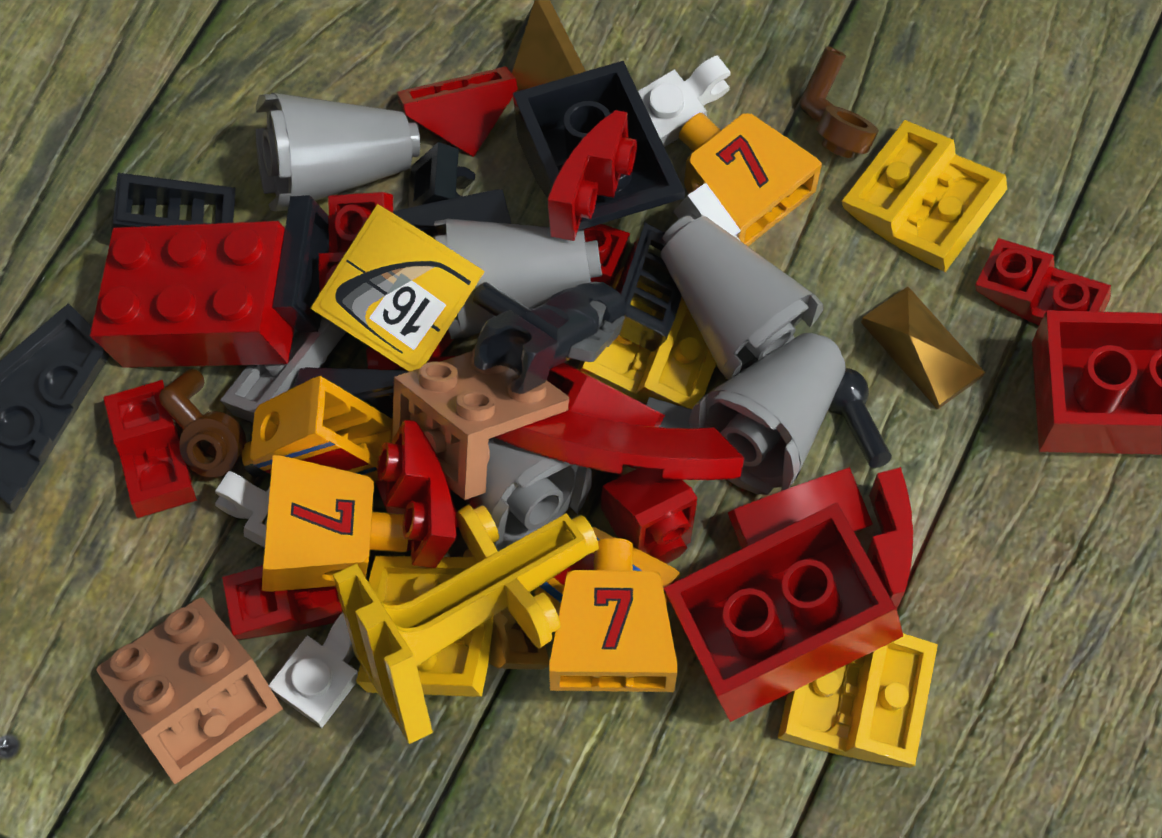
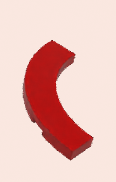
M456 356L431 357L427 363L441 362ZM569 410L495 436V438L518 448L551 459L611 473L621 474L623 464L662 469L661 479H735L741 476L744 457L715 427L662 428L640 426L595 418Z

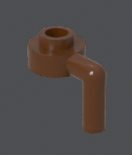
M826 46L800 99L801 109L818 122L816 130L824 137L822 145L826 149L845 158H853L855 153L867 154L878 134L877 127L862 116L847 109L834 106L826 100L846 58V55L841 51Z
M189 369L160 392L159 402L183 429L179 447L181 456L187 466L199 475L219 477L225 475L241 461V454L246 444V436L241 425L233 417L218 411L202 414L189 400L205 384L204 377L198 370ZM201 440L213 444L216 449V457L210 456L203 450L200 443Z

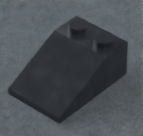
M624 60L513 93L517 138L534 178L547 198L564 163L582 139L600 121L615 110L627 112L628 138L636 139L637 141L636 157L630 175L621 174L614 198L597 195L591 219L582 218L578 231L685 198V190Z

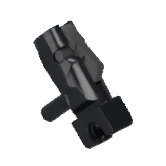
M483 282L476 289L473 295V302L495 317L486 321L479 334L474 350V366L482 370H487L494 366H504L514 370L519 377L512 380L510 389L514 393L524 394L545 383L551 368L572 358L594 362L603 350L609 347L620 334L625 319L624 315L627 314L625 298L617 290L604 282H590L562 290L554 294L546 303L533 309L525 307L490 283Z

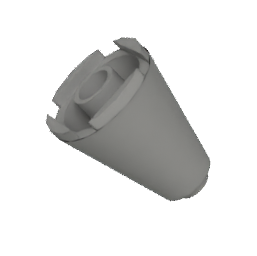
M279 93L259 95L256 103V113L267 112V128L255 129L258 166L264 194L276 193L277 196L269 204L272 211H287L290 196L310 195L316 201L408 170L411 166L412 158L418 157L420 154L418 127L415 122L408 123L405 113L401 111Z
M690 215L685 216L675 222L663 235L662 239L666 245L661 251V257L712 357L726 380L731 379L794 339L795 327L802 319L811 327L823 311V303L815 294L707 216H701L695 220Z
M458 219L438 220L434 223L438 232L435 240L485 271L448 328L451 339H465L481 332L486 321L495 317L473 302V295L483 282L490 283L525 307L534 309L546 303L554 294L562 290L576 287L583 283H590L591 278L602 276L597 240L585 242L584 230H579L575 241L551 237L550 227Z
M814 333L800 334L705 394L693 406L689 418L690 428L715 427L744 457L741 476L727 480L737 487L760 495H768L773 488L781 487V491L792 485L801 471L845 374V361L839 347L828 337Z
M492 437L488 441L490 459L487 463L486 493L464 500L473 509L483 505L489 511L499 533V540L494 542V545L500 551L564 515L569 507L578 514L585 504L592 486V470L551 459Z

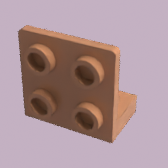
M475 348L471 352L441 362L426 363L419 369L394 377L392 440L404 420L417 422L437 455L448 487L463 500L486 493L487 463L490 459L489 438L568 410L569 396L547 380L545 383L524 394L514 393L510 386L512 380L519 377L518 374L504 366H494L487 370L476 368L474 366Z
M198 598L186 607L174 611L164 622L142 637L118 649L111 658L100 664L96 669L103 682L174 784L180 782L283 709L251 656L204 598Z

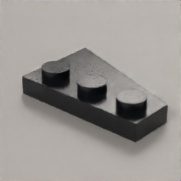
M69 303L0 360V499L13 513L21 503L110 357L90 337L92 326Z

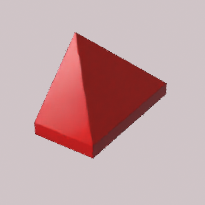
M502 67L398 91L397 97L406 116L474 157L513 98V93L518 90L514 75L507 67Z

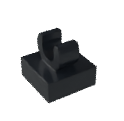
M438 142L411 166L408 208L462 197L456 192V187L465 189L475 180V173L466 167L458 166L459 149Z

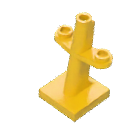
M466 505L456 512V521L461 535L476 559L477 564L412 601L400 605L382 603L357 563L333 574L354 654L409 744L433 733L417 669L418 665L506 608L537 648H541L552 640V633L561 628L558 614L545 593L542 592L533 597L530 592L580 559L599 549L594 530L583 515L571 519L565 513L498 551L494 542L499 540V533L489 511L483 505L475 509L470 505Z

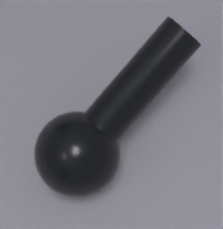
M846 368L829 410L844 416L871 468L882 467L891 460L892 455L865 405L869 396L867 381L858 371Z

